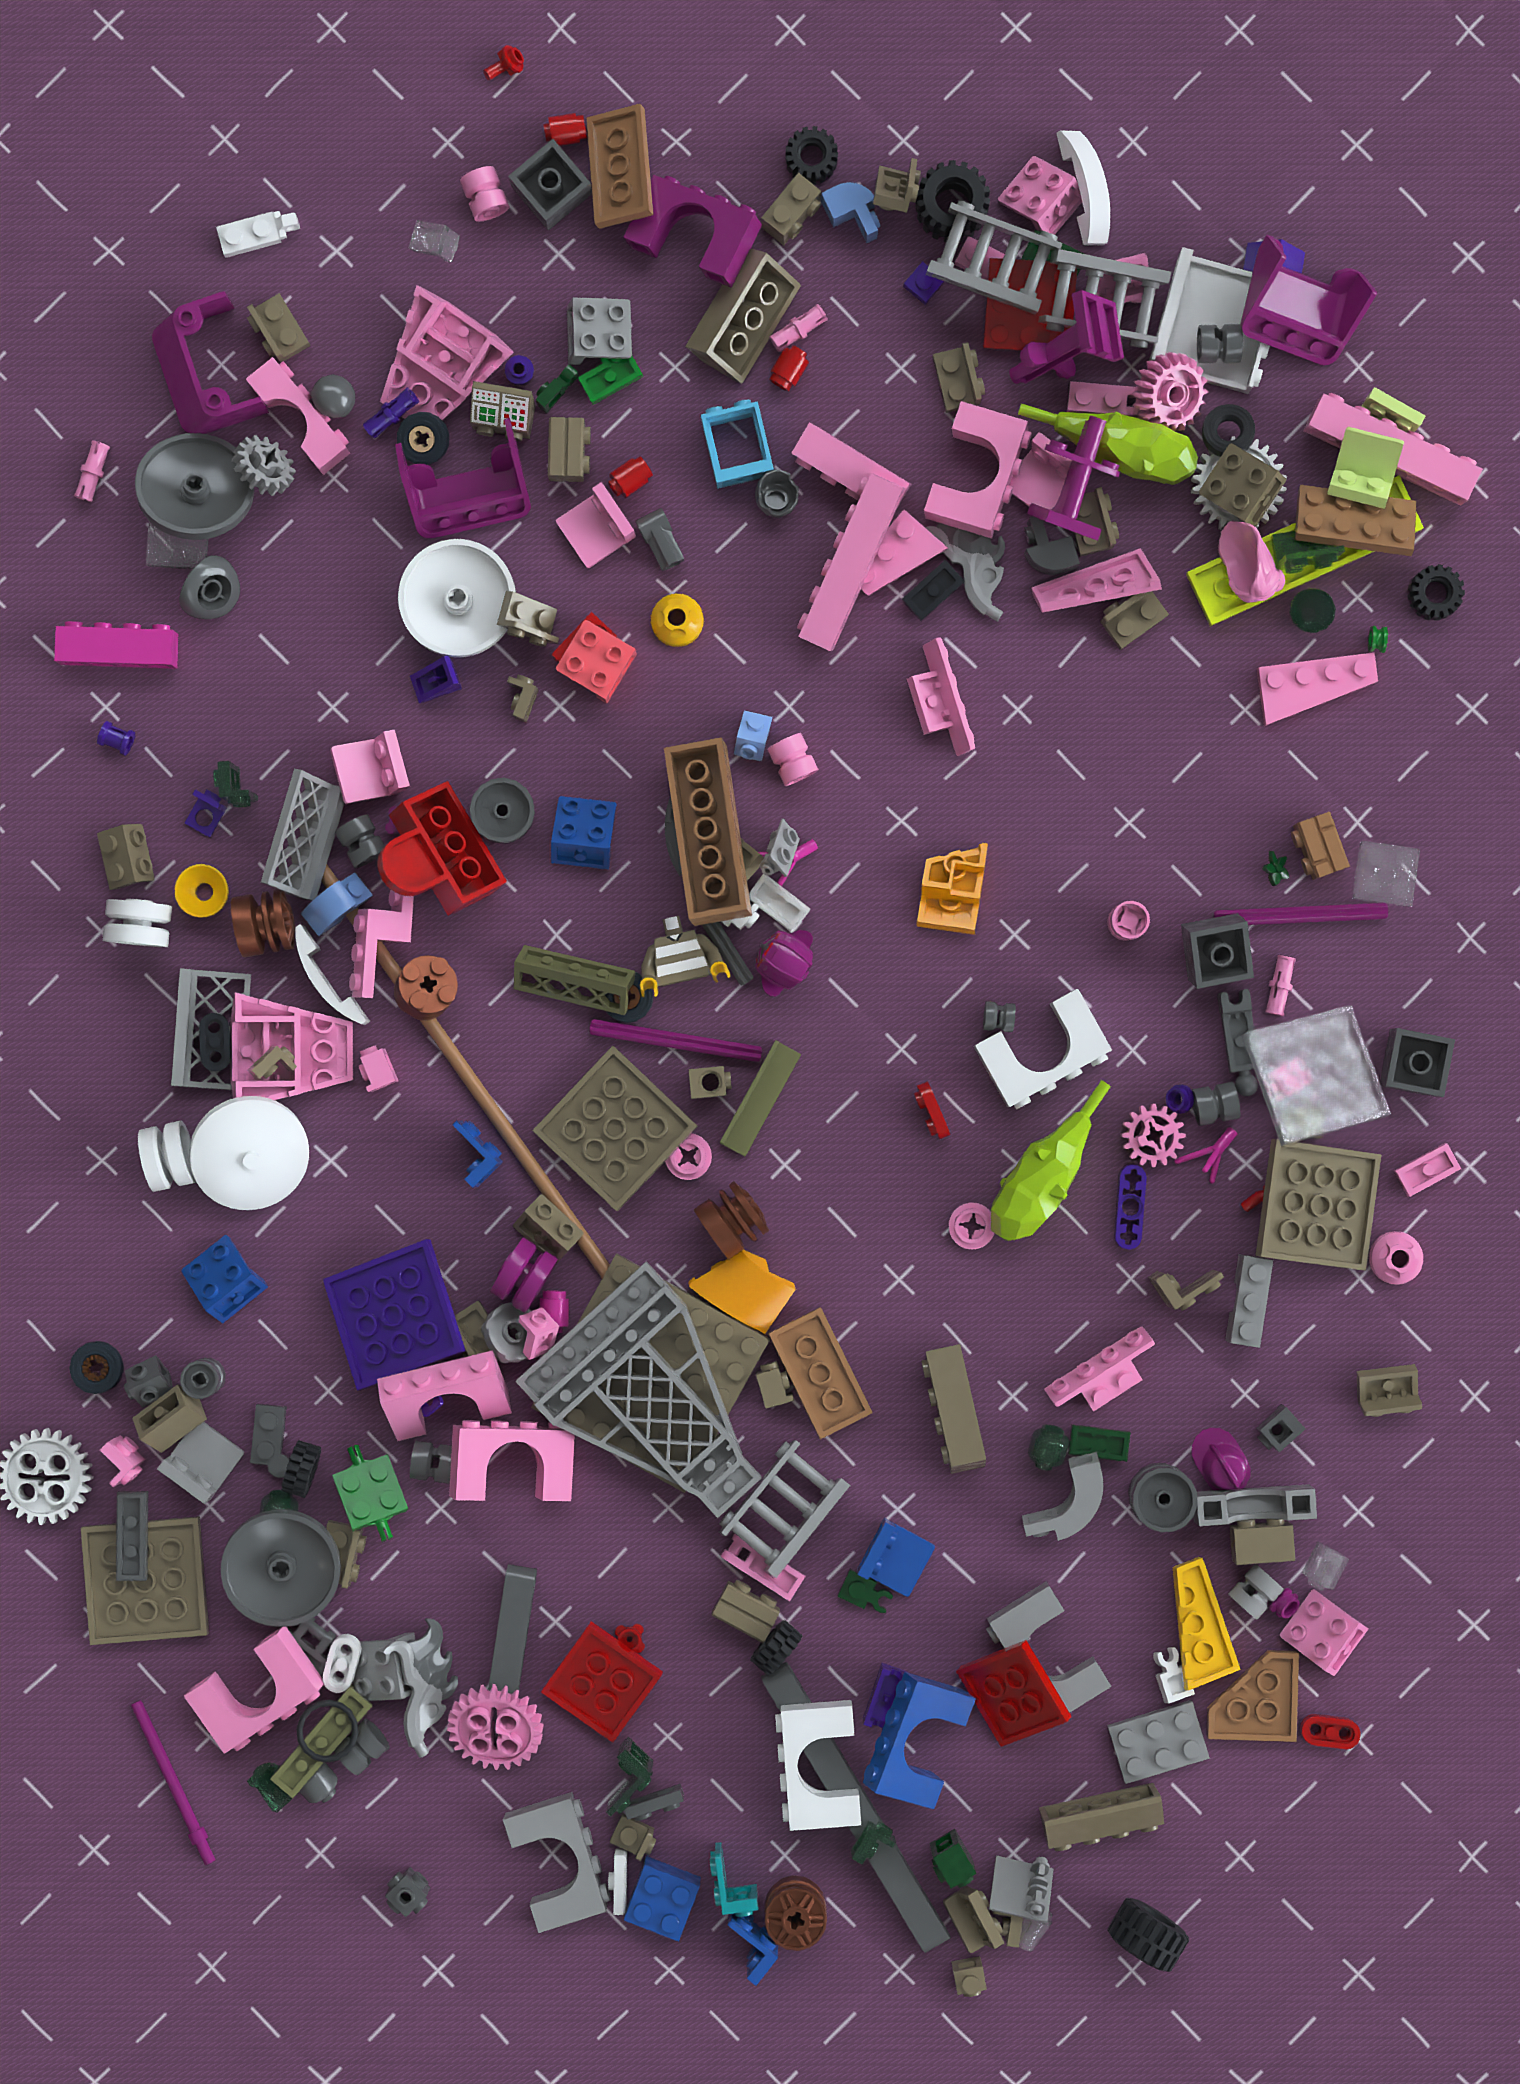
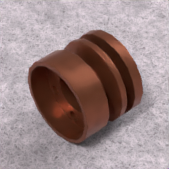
M274 890L273 901L269 892H262L261 906H258L252 894L231 899L233 929L242 957L264 954L265 940H268L273 952L280 951V940L285 950L294 949L295 921L292 908L284 891Z
M735 1181L729 1184L730 1189L735 1195L732 1199L728 1197L723 1189L719 1191V1195L724 1203L721 1207H718L711 1199H708L694 1209L697 1217L728 1260L744 1249L740 1238L741 1234L745 1233L752 1241L757 1240L756 1235L751 1229L755 1224L763 1235L770 1231L766 1225L763 1212L748 1191L741 1188Z
M793 1875L780 1879L771 1887L766 1896L765 1925L769 1936L777 1945L786 1950L794 1951L810 1948L820 1940L826 1930L827 1922L826 1902L823 1892L815 1882L806 1877ZM799 1912L801 1918H797L796 1922L791 1921V1916Z

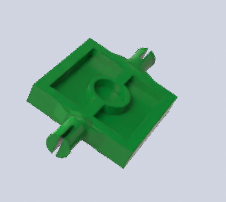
M354 1445L355 1453L351 1446L347 1448L353 1465L344 1471L333 1474L332 1479L352 1532L366 1526H376L381 1542H385L387 1538L388 1540L393 1538L387 1521L395 1515L408 1511L407 1503L388 1454L373 1460H364L359 1445Z

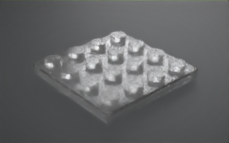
M1352 1005L1257 1029L1242 1035L1281 1146L1385 1118L1391 1114Z

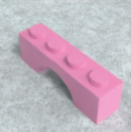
M272 357L248 376L246 380L268 408L281 405L290 406L303 413L307 423V433L301 448L319 471L325 475L350 454L346 447L349 441L339 429L333 431L327 424L331 419L328 416L322 415L309 402L312 397L302 383L298 387L290 379L294 374L283 361L278 364Z

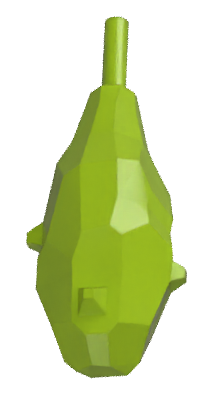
M1022 403L1018 411V415L1053 425L1055 432L1076 445L1078 444L1085 421L1089 420L1090 415L1107 421L1095 462L1101 464L1104 459L1120 465L1118 471L1132 478L1175 485L1192 476L1197 467L1198 456L1190 439L1162 424L1122 415L1116 411L1114 413L1102 414L1074 412L1054 414Z
M1101 1080L1079 1112H1074L1053 1133L1031 1143L1009 1176L1001 1180V1189L991 1207L992 1232L1005 1241L1031 1236L1058 1208L1061 1201L1068 1196L1067 1191L1079 1170L1082 1151L1092 1125L1090 1116L1111 1086Z

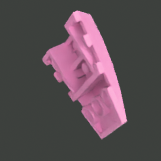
M416 285L415 297L411 309L408 311L405 320L406 326L402 338L399 339L395 361L391 365L380 402L383 404L385 402L389 403L408 387L415 393L419 403L402 416L404 419L417 412H430L444 421L472 393L473 381L483 383L514 352L497 335L450 302Z
M234 993L230 1020V1081L233 1098L260 1096L277 1100L353 1080L352 1021ZM271 1046H278L279 1048L284 1046L294 1055L295 1059L292 1062L297 1067L293 1071H288L279 1061L276 1063L279 1067L267 1079L263 1076L260 1079H255L247 1071Z

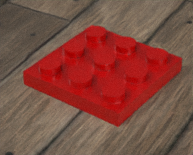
M989 258L988 281L992 282L993 278L997 277L1003 259ZM1015 259L1008 279L1010 284L1008 288L1020 292L1021 288H1024L1034 260ZM1046 261L1035 290V293H1037L1036 298L1042 300L1036 315L994 299L986 298L983 348L1023 350L1024 346L1030 342L1049 343L1063 333L1046 329L1047 324L1038 322L1039 316H1052L1060 270H1057V264ZM1075 268L1074 273H1071L1063 318L1070 320L1074 318L1072 294L1076 291L1077 268Z
M590 1621L547 1681L541 1693L613 1743L658 1682L663 1671Z
M1027 1640L961 1665L956 1670L969 1694L976 1698L975 1704L1001 1747L1064 1724L1072 1717Z

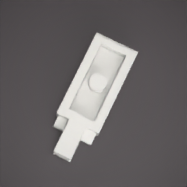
M280 211L217 226L216 228L223 254L226 258L282 243L281 240L287 238L286 232L300 229V225L295 212L281 215Z

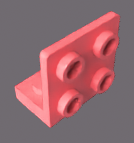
M584 620L556 666V670L595 693L598 699L608 703L637 653L636 649L590 621Z

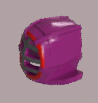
M800 929L787 933L779 930L760 944L755 969L761 974L762 989L768 996L776 997L784 988L790 990L798 983L800 984L803 979H806L809 969L813 964V952L809 949L813 943V936L809 931Z

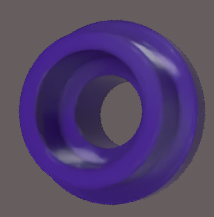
M517 355L507 361L505 375L512 384L524 385L533 377L534 367L527 357ZM517 365H522L524 371L521 374H516L514 368Z
M1175 1085L1166 1094V1104L1173 1112L1184 1114L1190 1111L1193 1106V1092L1186 1085Z

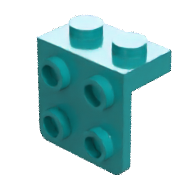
M722 1842L715 1843V1851H710L711 1875L718 1878L717 1881H714L715 1905L721 1906L722 1915L734 1913L736 1917L752 1915L753 1911L758 1910L757 1884L728 1888Z

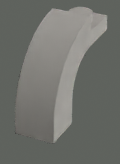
M1097 1452L1068 1459L1073 1478L1070 1495L1057 1507L1022 1515L1026 1537L1031 1535L1033 1537H1042L1055 1530L1059 1541L1079 1532L1091 1521L1099 1508L1103 1495V1476Z

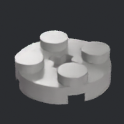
M512 1303L502 1304L491 1311L481 1327L486 1345L490 1351L493 1350L494 1355L502 1363L520 1362L527 1358L523 1353L527 1331L519 1323V1317L526 1313L513 1307ZM508 1327L517 1330L518 1333L515 1334L516 1340L508 1335Z

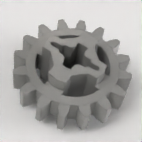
M254 435L252 439L246 437L234 450L235 455L232 458V462L237 464L234 471L242 473L240 480H247L250 483L249 488L251 490L256 486L259 488L260 494L263 495L268 490L269 494L274 496L276 492L282 494L294 480L292 476L296 470L290 467L294 461L285 457L287 450L280 451L278 448L279 443L270 444L268 437H264L262 441H260L257 435Z

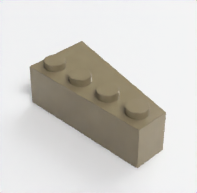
M961 1345L926 1351V1360H922L921 1363L925 1378L930 1377L932 1388L928 1389L931 1407L936 1406L939 1417L934 1418L937 1435L943 1434L945 1446L940 1448L944 1464L949 1463L951 1474L985 1467L986 1456Z

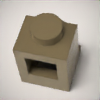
M777 1361L761 1365V1371L756 1372L765 1408L794 1401L792 1392L786 1394L785 1389L791 1388L786 1371L780 1372Z
M980 1956L951 1961L958 1995L963 1994L965 1997H973L981 1994V1991L987 1990Z

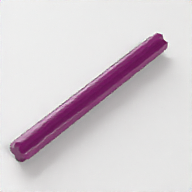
M1386 903L1217 910L1214 912L1213 918L1238 913L1248 922V925L1372 920L1387 918L1388 906Z
M593 1019L590 1023L589 1032L591 1035L754 1062L761 1060L762 1048L760 1046Z

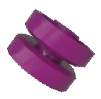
M524 1237L504 1261L490 1293L503 1300L510 1295L516 1286L519 1289L512 1300V1306L526 1313L544 1286L559 1258L545 1251L539 1255L534 1264L530 1263L537 1248L536 1244Z

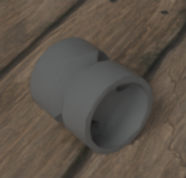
M1225 324L1221 329H1218L1217 325L1198 326V363H1216L1218 359H1221L1223 363L1241 362L1243 331L1240 324Z
M368 814L347 822L335 831L341 845L349 848L347 856L354 868L362 867L378 859L380 851L385 846L381 837L374 835L376 828Z
M1233 1082L1217 1084L1214 1090H1211L1209 1086L1191 1089L1194 1096L1193 1111L1198 1126L1213 1124L1218 1117L1222 1121L1240 1118L1239 1098Z
M204 1357L189 1363L183 1369L180 1384L188 1396L194 1399H203L217 1393L223 1387L226 1373L219 1361Z
M416 1440L411 1457L410 1479L426 1481L429 1477H433L434 1482L450 1484L452 1445L440 1444L438 1448H435L431 1442ZM434 1457L440 1458L438 1468H432Z
M364 1719L358 1724V1736L355 1746L346 1756L339 1760L351 1773L358 1776L371 1764L370 1758L378 1759L390 1748V1745L380 1729L370 1720ZM351 1736L344 1738L334 1750L335 1754L344 1750L350 1742Z

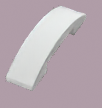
M1060 130L1057 132V138L1063 161H1073L1085 211L1084 214L1077 217L1083 245L1103 246L1108 242L1110 229V201L1103 168L1094 148L1080 131Z
M299 924L296 926L295 935L299 956L314 987L331 1006L344 1016L360 1024L366 1025L369 1023L370 1020L354 997H348L342 1002L312 958L321 949L304 925Z

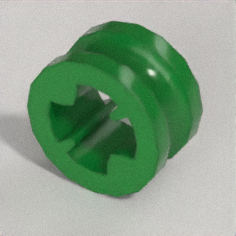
M1371 626L1368 635V651L1374 652L1375 649H1378L1380 653H1384L1387 647L1388 629L1384 626L1381 629Z

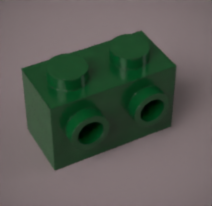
M955 1828L930 1843L933 1869L941 1883L947 1881L951 1889L955 1886L961 1888L974 1879L973 1876L977 1873L973 1859Z

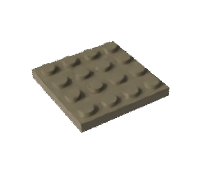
M612 1046L532 1131L618 1212L698 1126L618 1049Z
M1271 1139L1256 1256L1366 1271L1381 1154Z
M200 1516L148 1520V1579L146 1581H116V1523L81 1527L90 1645L205 1636L209 1634Z

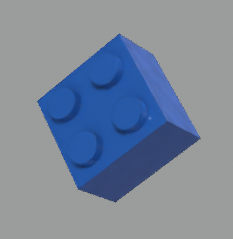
M646 1856L627 1904L624 1921L679 1942L700 1888L701 1877Z

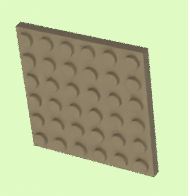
M616 1253L579 1322L640 1266ZM664 1280L687 1305L727 1414H729L770 1338ZM678 1313L650 1339V1344L674 1369L682 1366L697 1352L684 1316L681 1313ZM642 1347L634 1353L648 1355ZM629 1359L612 1374L628 1375ZM633 1359L632 1375L649 1376L650 1359ZM696 1359L681 1373V1377L715 1415H719V1409L700 1359ZM653 1360V1376H667ZM607 1379L600 1384L605 1390ZM611 1379L610 1395H627L628 1379ZM632 1380L631 1396H648L649 1380ZM652 1381V1397H669L670 1381ZM673 1382V1398H687ZM591 1392L563 1418L565 1422L600 1439L620 1422L619 1418L595 1392ZM615 1400L626 1412L627 1400ZM631 1400L630 1416L647 1417L648 1401ZM652 1401L651 1417L668 1418L669 1402ZM534 1402L531 1408H533L534 1410L540 1412V1411L536 1408V1406L534 1405V1404H535V1402ZM672 1402V1418L689 1419L690 1403ZM693 1404V1419L708 1420ZM635 1422L646 1434L647 1422ZM651 1422L650 1438L667 1439L668 1423ZM672 1423L671 1439L688 1440L689 1424ZM692 1424V1440L709 1441L710 1425ZM626 1426L620 1428L607 1440V1442L658 1467L661 1466ZM714 1426L713 1439L717 1436L719 1432ZM655 1444L666 1456L667 1444ZM671 1444L670 1460L687 1461L688 1445ZM691 1445V1459L705 1446ZM630 1462L684 1493L686 1492L681 1486ZM674 1465L678 1470H680L683 1467Z

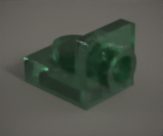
M869 1821L851 1850L852 1859L862 1865L866 1858L871 1859L879 1846V1843L876 1842L877 1840L893 1848L896 1844L895 1836L892 1835L893 1830L881 1822H878L876 1825Z

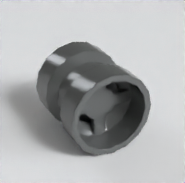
M986 1001L983 1030L993 1031L995 1028H999L1004 1032L1013 1033L1016 1005L1014 1003L997 1005L995 1002Z

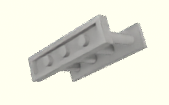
M958 201L957 204L951 202L948 212L956 215L941 258H938L937 262L930 261L926 275L1036 315L1042 300L1036 298L1037 293H1035L1048 254L1050 250L1061 249L1063 243L1058 242V237L1054 234L1041 231L1039 235L974 211L975 206L967 202ZM968 219L984 226L970 266L965 268L963 272L953 268L954 263L952 261ZM995 230L1011 235L998 275L991 282L981 278L982 273H980L993 233ZM1025 240L1039 247L1026 284L1018 292L1008 288L1010 285L1008 279L1021 242Z
M1061 249L1051 252L1050 263L1057 264V270H1060L1052 316H1039L1038 322L1047 324L1046 329L1063 332L1064 327L1070 328L1076 324L1075 320L1065 319L1063 316L1071 273H1074L1075 268L1086 270L1085 275L1088 276L1085 291L1097 295L1099 279L1103 278V274L1114 276L1113 281L1116 282L1113 302L1116 303L1119 327L1127 285L1131 284V280L1142 281L1141 286L1144 287L1136 332L1120 329L1121 339L1131 340L1130 346L1147 348L1148 344L1158 343L1159 337L1147 335L1155 290L1159 289V285L1169 284L1170 271Z
M796 1440L790 1444L786 1441L775 1453V1456L778 1457L776 1462L734 1513L730 1510L719 1523L722 1526V1529L719 1531L722 1536H727L730 1531H733L766 1559L764 1562L767 1564V1567L764 1571L772 1578L778 1577L850 1486L842 1478H837L835 1482L832 1479L828 1481L798 1456L794 1451L800 1443ZM786 1461L821 1489L820 1493L823 1497L817 1504L813 1502L810 1504L776 1476ZM768 1484L803 1513L801 1516L805 1519L798 1528L795 1525L791 1527L757 1498ZM749 1507L784 1535L783 1539L786 1543L780 1550L770 1548L739 1522V1519Z

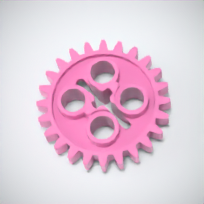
M496 1684L492 1685L490 1691H487L486 1687L481 1685L479 1693L470 1688L468 1696L461 1694L459 1702L455 1701L452 1710H450L447 1731L451 1732L449 1741H456L454 1750L463 1749L462 1758L472 1756L473 1765L480 1760L483 1762L484 1769L491 1763L495 1770H498L500 1764H504L505 1768L509 1770L511 1762L521 1766L522 1758L529 1761L531 1753H537L538 1745L541 1744L544 1724L540 1723L542 1714L535 1713L536 1704L528 1706V1696L520 1699L518 1698L519 1690L510 1694L506 1685L502 1691L497 1690ZM493 1707H495V1708L497 1709V1719H496V1733L498 1734L497 1740H496L497 1747L494 1746L495 1722L493 1721V1717H494V1709H493Z

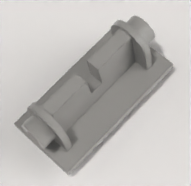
M781 819L778 829L771 833L770 842L766 850L768 854H765L764 859L760 863L762 873L768 876L778 871L784 877L788 876L800 840L796 831L784 819Z

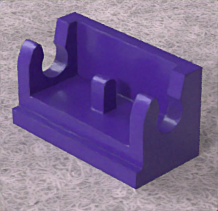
M881 1663L863 1715L864 1725L869 1727L876 1725L883 1730L886 1714L896 1696V1687L902 1680L904 1672L909 1673L908 1671Z

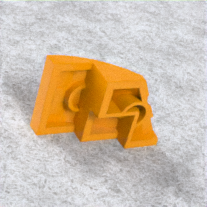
M988 843L979 844L977 848L963 852L957 850L950 852L946 856L939 855L926 859L917 927L975 935Z
M744 1249L729 1260L727 1258V1260L720 1261L711 1266V1271L697 1279L693 1277L688 1282L689 1287L708 1302L738 1321L766 1334L796 1290L793 1282L769 1272L766 1259Z

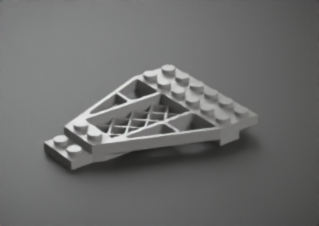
M647 1261L515 1381L535 1402L536 1408L553 1426L566 1430L681 1486L684 1490L698 1496L717 1518L762 1478L742 1455L687 1305ZM678 1313H681L684 1316L697 1352L682 1366L674 1369L650 1344V1339ZM642 1347L648 1355L634 1353ZM629 1359L628 1375L612 1374ZM650 1359L649 1376L632 1375V1360ZM696 1359H700L719 1409V1415H715L681 1377V1373ZM653 1360L667 1376H653ZM607 1379L605 1390L600 1384ZM611 1379H628L627 1395H610ZM632 1380H649L648 1396H631ZM652 1381H670L669 1397H652ZM673 1382L687 1398H673ZM591 1392H595L620 1420L601 1439L565 1422L563 1419ZM615 1400H627L626 1412ZM631 1400L648 1401L647 1417L630 1416ZM652 1401L669 1402L668 1418L651 1417ZM672 1402L690 1403L689 1419L672 1418ZM693 1404L708 1420L693 1419ZM635 1422H647L646 1434ZM651 1422L668 1423L667 1439L650 1438ZM671 1424H689L688 1440L671 1439ZM692 1424L710 1425L709 1441L692 1440ZM626 1426L661 1466L658 1467L607 1442V1440L620 1428ZM713 1426H714V1427L719 1431V1433H720V1434H718L714 1439H713ZM655 1444H667L666 1456ZM671 1444L688 1445L687 1461L670 1460ZM691 1445L705 1446L691 1459ZM674 1465L683 1467L680 1470H678Z

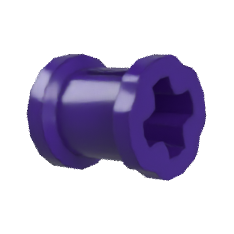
M106 721L98 734L97 744L101 746L107 745L120 750V754L126 756L133 746L135 731L129 730L127 732Z

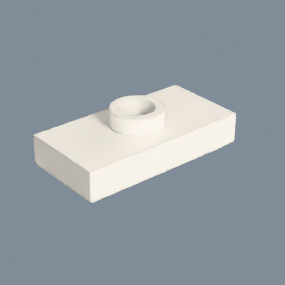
M765 874L760 877L749 892L751 902L757 904L760 909L791 933L797 929L810 911L808 906Z
M622 1848L615 1849L614 1872H609L608 1890H614L613 1915H624L627 1907V1850Z

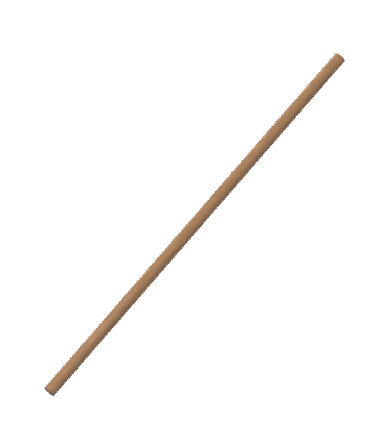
M326 864L322 883L327 889L339 880ZM358 907L346 915L352 925L354 924L355 916L358 915ZM377 941L376 959L395 985L402 969L383 942ZM436 1018L420 1020L542 1195L584 1232L576 1243L600 1277L603 1278L610 1264Z

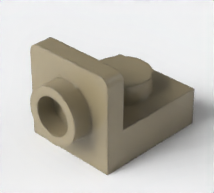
M519 674L517 678L509 676L507 683L512 687L522 690L521 694L516 693L512 701L511 710H514L513 716L515 719L527 723L539 690L533 685L534 680Z
M271 1046L247 1071L255 1079H260L262 1076L267 1079L279 1067L276 1064L278 1061L288 1071H293L297 1066L292 1062L295 1059L294 1055L286 1047Z
M622 1813L610 1838V1843L635 1854V1859L641 1861L644 1854L650 1855L655 1845L656 1839L652 1837L654 1828L641 1821H636L634 1818L627 1820L626 1814Z
M993 1911L994 1914L1008 1916V1918L1003 1917L1001 1927L1003 1933L1001 1936H1005L1007 1946L1019 1948L1023 1918Z

